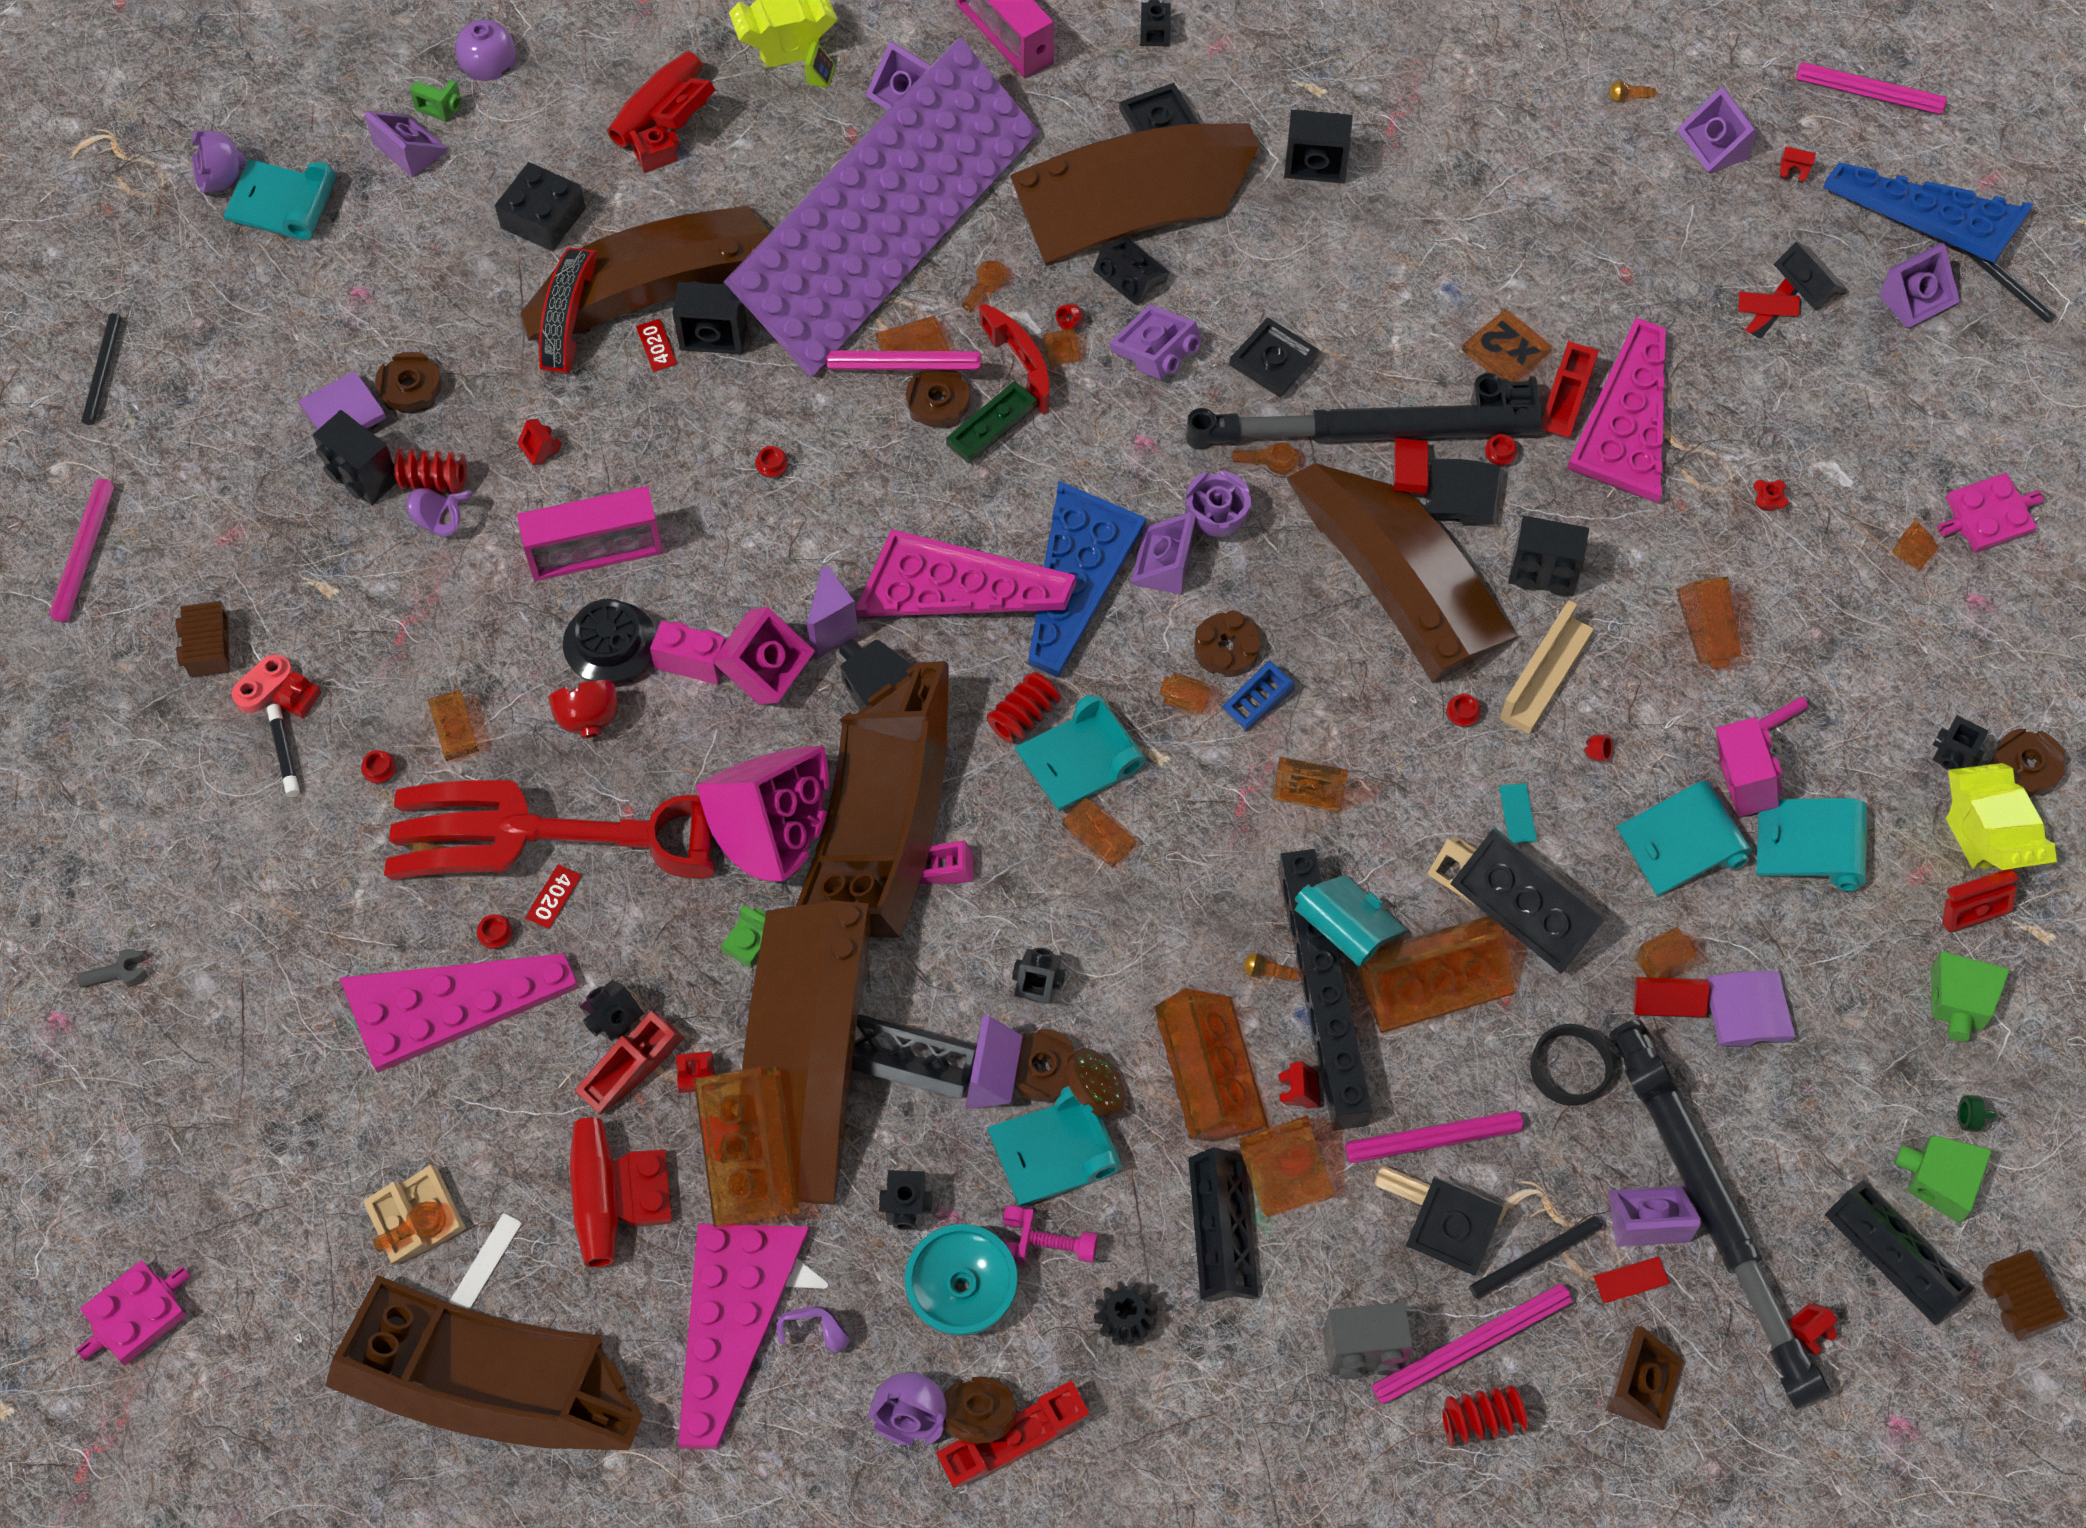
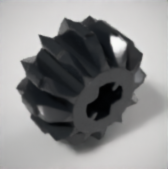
M1120 1281L1117 1284V1292L1106 1287L1103 1293L1105 1299H1096L1095 1307L1099 1312L1094 1314V1322L1103 1324L1100 1328V1335L1102 1337L1113 1333L1112 1344L1118 1345L1121 1337L1126 1338L1127 1346L1131 1347L1134 1345V1335L1140 1340L1145 1341L1148 1338L1146 1329H1155L1156 1320L1151 1316L1157 1314V1305L1149 1303L1152 1296L1149 1291L1138 1295L1139 1284L1137 1282L1133 1283L1130 1290H1125L1124 1282ZM1125 1309H1130L1132 1312L1126 1319L1120 1318V1313H1123Z

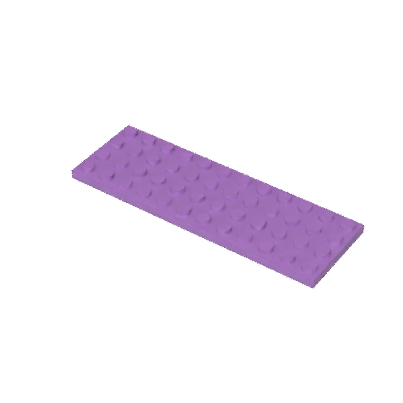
M960 37L943 52L726 278L724 283L808 376L815 375L826 363L828 352L837 351L1040 131Z

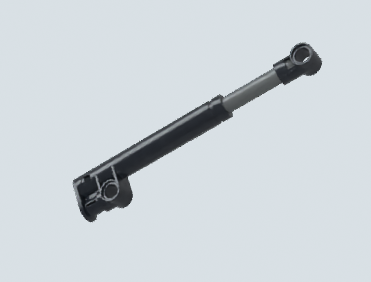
M1487 372L1482 373L1475 380L1471 405L1330 409V411L1318 409L1313 410L1312 415L1239 417L1238 413L1214 414L1207 408H1197L1188 415L1186 440L1192 448L1204 450L1211 447L1213 443L1239 442V438L1313 436V441H1327V439H1330V441L1395 438L1480 437L1498 434L1508 436L1539 435L1541 431V407L1535 376H1530L1528 381L1509 382L1508 379H1501L1498 375Z
M1641 1020L1629 1021L1618 1026L1610 1032L1609 1038L1624 1059V1064L1627 1068L1625 1073L1638 1098L1647 1107L1719 1255L1723 1257L1722 1261L1728 1273H1736L1773 1347L1770 1354L1777 1368L1781 1370L1784 1376L1780 1380L1792 1405L1797 1410L1830 1395L1831 1391L1819 1367L1815 1362L1811 1364L1808 1358L1809 1353L1802 1339L1795 1338L1758 1264L1762 1260V1255L1757 1245L1753 1243L1754 1239L1663 1057L1660 1055L1649 1029Z

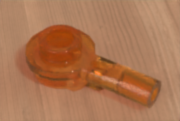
M988 260L978 266L976 270L978 283L962 303V307L966 311L971 312L986 292L993 293L994 290L1003 286L1007 279V269L1001 262Z
M1279 442L1269 445L1266 450L1234 449L1233 462L1266 464L1274 473L1284 474L1296 467L1298 455L1290 444Z
M421 1202L406 1215V1222L373 1238V1243L377 1251L381 1252L414 1234L420 1238L428 1239L435 1237L445 1226V1212L435 1202Z

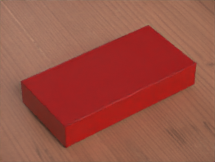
M1395 438L1393 491L1426 494L1428 486V441Z
M1636 977L1632 1010L1634 1015L1706 1017L1710 984L1707 979Z

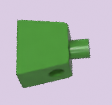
M1943 951L1939 953L1931 965L1932 1016L1935 1019L1949 1022L1947 1036L1950 1039L1965 1042L1970 1039L1971 1028L1976 1030L1984 1029L1995 1011L2009 973L2008 968Z
M1930 1136L1923 1145L1921 1152L1901 1144L1896 1154L1894 1165L1913 1172L1908 1186L1910 1194L1954 1221L1961 1223L1972 1210L1991 1150L1939 1136Z

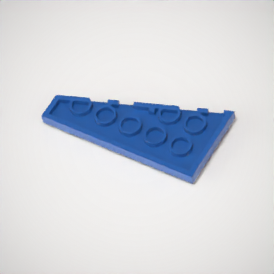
M1840 162L1826 178L1823 187L1838 196L1848 198L1863 205L1865 208L1873 209L1891 217L1895 221L1907 224L1922 233L1932 235L1952 246L1959 247L1993 263L1997 261L2029 216L2034 205L2027 202H2022L2021 206L2005 203L2006 198L1994 196L1993 200L1979 198L1974 191L1925 181L1924 185L1907 182L1908 177L1896 175L1895 179L1879 176L1876 170Z
M1058 481L1044 567L1073 574L1076 576L1077 583L1065 610L1037 611L1029 653L1030 666L1057 678L1060 677L1145 528L1146 517Z

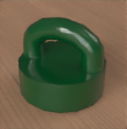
M1965 1095L1959 1102L1957 1111L1958 1122L1964 1131L1979 1132L1984 1126L1985 1119H1996L1998 1117L1996 1111L1985 1110L1984 1101L1978 1095Z

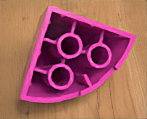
M824 745L793 748L756 757L727 768L696 784L705 818L713 837L726 856L747 874L765 881H784L796 872L809 857L807 850L813 839L819 838L827 811H822L824 790H829V771Z

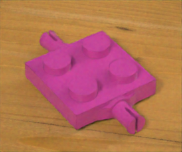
M2007 472L1950 491L1945 499L1952 510L1953 519L1939 523L1937 525L1938 532L1941 531L1940 535L1944 537L1959 531L1968 539L1975 553L2032 534L2037 526L2028 512V507L2043 503V495H2040L2041 492L2036 490L2022 496L2016 490Z
M140 1260L79 1308L91 1323L94 1335L75 1350L86 1362L102 1347H105L112 1351L125 1366L187 1317L177 1304L173 1291L192 1277L181 1265L163 1280L161 1277L153 1274L148 1266Z

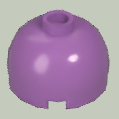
M483 19L467 24L459 32L455 43V53L460 70L462 71L463 69L474 80L489 81L498 79L503 76V71L508 67L511 70L515 65L517 55L514 41L506 28L495 21Z
M199 130L194 132L192 145H198V150L196 154H192V164L197 187H202L201 193H215L228 189L238 179L239 170H244L243 152L237 151L235 143L227 135L219 131Z
M1219 470V474L1208 475V472L1201 473L1192 480L1187 489L1186 513L1191 511L1195 513V528L1207 536L1224 537L1235 533L1243 527L1250 513L1251 497L1248 485L1239 476L1228 471Z
M905 1372L890 1376L878 1386L870 1406L868 1418L869 1421L873 1419L876 1422L874 1427L876 1432L890 1441L903 1445H913L914 1441L912 1438H926L924 1444L926 1445L933 1443L941 1437L947 1417V1405L943 1391L933 1380L919 1372Z

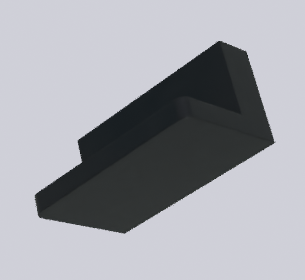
M1795 242L1773 264L1812 308L1818 309L1835 291L1843 295L1848 291L1844 284L1809 247Z

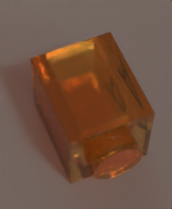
M1677 926L1641 944L1635 959L1647 977L1674 978L1690 970L1697 955L1692 940L1688 936H1684Z

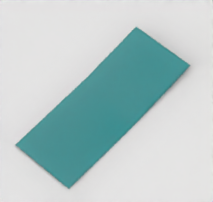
M1526 783L1500 785L1499 789L1509 839L1513 843L1537 841Z

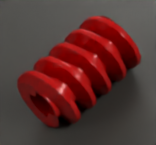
M399 448L396 451L394 460V476L402 490H408L412 487L414 490L426 488L435 491L437 488L439 492L443 493L449 489L452 493H460L467 477L466 458L462 453L459 462H456L454 452H449L446 461H443L441 451H436L433 460H430L428 450H423L421 458L418 459L417 452L414 449H411L408 458H405L403 449Z
M1033 672L1023 678V683H1019L1014 687V692H1010L1005 696V701H1001L996 705V710H992L987 714L988 724L1005 742L1012 743V736L1023 740L1026 735L1021 727L1029 731L1033 730L1035 726L1031 718L1038 722L1042 721L1044 718L1040 709L1049 713L1052 710L1049 700L1058 704L1061 701V696L1047 678L1040 673Z
M1507 1385L1504 1388L1503 1394L1498 1388H1491L1488 1397L1484 1391H1476L1473 1400L1469 1394H1461L1459 1404L1452 1396L1445 1398L1442 1418L1446 1439L1450 1447L1454 1446L1456 1434L1460 1435L1464 1444H1469L1470 1432L1472 1431L1475 1432L1479 1441H1484L1485 1429L1488 1428L1495 1439L1499 1438L1500 1426L1505 1427L1509 1436L1514 1435L1515 1423H1519L1524 1433L1527 1431L1525 1408L1521 1397L1512 1385Z

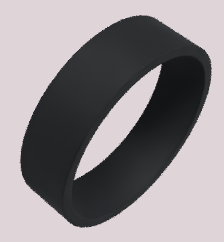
M1577 1024L1558 1025L1546 1031L1538 1040L1530 1061L1532 1079L1540 1092L1550 1100L1567 1106L1584 1105L1595 1100L1606 1088L1613 1070L1612 1054L1604 1039L1592 1029ZM1575 1036L1582 1038L1592 1044L1602 1056L1605 1064V1079L1600 1086L1588 1093L1568 1094L1552 1087L1542 1076L1537 1061L1539 1049L1543 1044L1555 1037Z

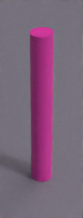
M1799 697L1758 720L1760 728L1770 730L1808 708L1806 699Z

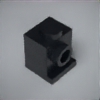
M1163 0L1141 2L1140 46L1170 47L1171 3H1165ZM1147 30H1164V33H1147Z

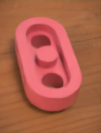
M269 655L241 678L232 689V698L238 709L245 713H255L272 701L278 689L289 674L293 672L289 661L281 655ZM278 667L277 670L269 672L270 669ZM249 689H253L252 693L247 695L244 694Z

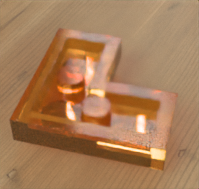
M935 315L875 333L880 351H950Z

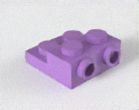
M1149 304L1109 342L1112 353L1135 361L1138 371L1162 380L1168 373L1174 374L1179 369L1180 361L1186 355L1195 354L1202 340L1196 321Z

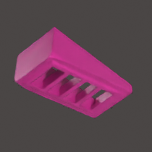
M965 840L930 846L927 859H931V869L926 870L925 864L919 884L965 883L973 881V852ZM940 859H946V867H940ZM955 859H958V865H955Z

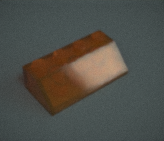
M1490 916L1381 946L1368 962L1362 967H1358L1362 988L1381 1033L1515 994L1504 929Z
M1184 988L1154 1006L1158 1027L1162 1033L1167 1060L1171 1066L1176 1084V1093L1181 1102L1185 1126L1189 1132L1190 1139L1216 1142L1268 1129L1269 1125L1232 997Z
M756 1067L694 1079L714 1227L800 1214L780 1068Z

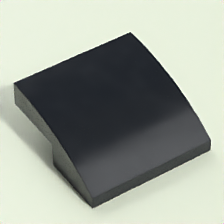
M1432 459L1425 505L1426 511L1434 520L1460 519L1462 526L1494 524L1502 472L1501 467L1473 460Z

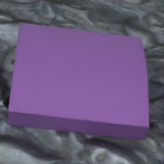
M355 371L298 400L302 411L314 424L316 430L339 410L344 411L366 429L387 418L372 393Z
M1779 971L1737 972L1705 978L1710 984L1708 1000L1720 1046L1750 1047L1757 1041L1787 1043L1795 1038Z

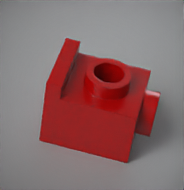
M657 125L638 133L635 130L629 132L633 153L644 173L678 161L676 148L680 147V144L673 129L668 131L666 127Z

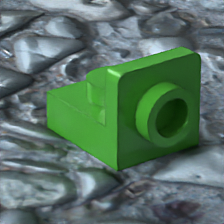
M453 80L449 81L443 91L417 81L410 88L415 110L447 122L453 112H456L461 105L462 98L458 84Z
M742 905L739 909L740 919L722 943L721 950L723 953L752 968L759 956L766 913L759 908H753L752 910Z

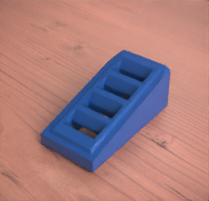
M1269 660L1222 706V709L1247 731L1295 689L1294 682ZM1269 678L1279 686L1275 691L1265 682ZM1259 686L1269 695L1266 700L1256 691ZM1251 695L1260 706L1256 709L1245 699L1247 696ZM1239 703L1251 713L1247 718L1235 708Z

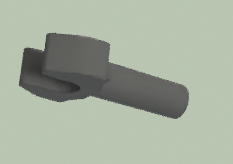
M133 949L121 950L114 965L78 973L79 986L84 987L116 978L122 980L127 987L136 986L148 974L143 968L128 971V967L145 961V957L141 952Z

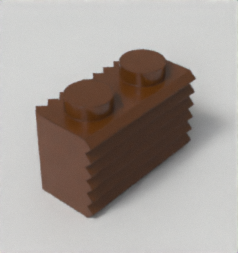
M222 601L181 606V617L175 620L178 637L182 639V646L176 648L179 666H184L189 676L193 678L196 676L201 677L202 675L208 676L209 674L215 675L216 673L230 672L228 613Z
M2031 1249L1992 1263L1982 1273L1984 1276L1982 1283L1985 1292L1991 1299L1995 1298L2002 1310L2000 1314L2002 1324L2009 1333H2014L2018 1342L2055 1329L2068 1318L2067 1313L2064 1312V1308L2060 1304V1300L2056 1297V1292L2053 1291L2052 1285L2049 1284L2048 1278L2045 1277V1272L2042 1270L2038 1259L2034 1256V1251Z

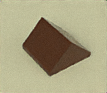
M1636 1326L1626 1341L1605 1411L1656 1430H1664L1684 1360L1643 1326Z

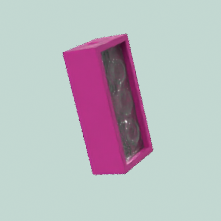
M956 0V5L1024 79L1054 63V22L1034 0Z
M648 486L517 514L523 548L534 581L663 554Z

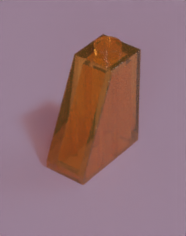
M1728 576L1694 581L1677 588V597L1698 663H1710L1711 668L1730 666V659L1740 657L1741 650Z

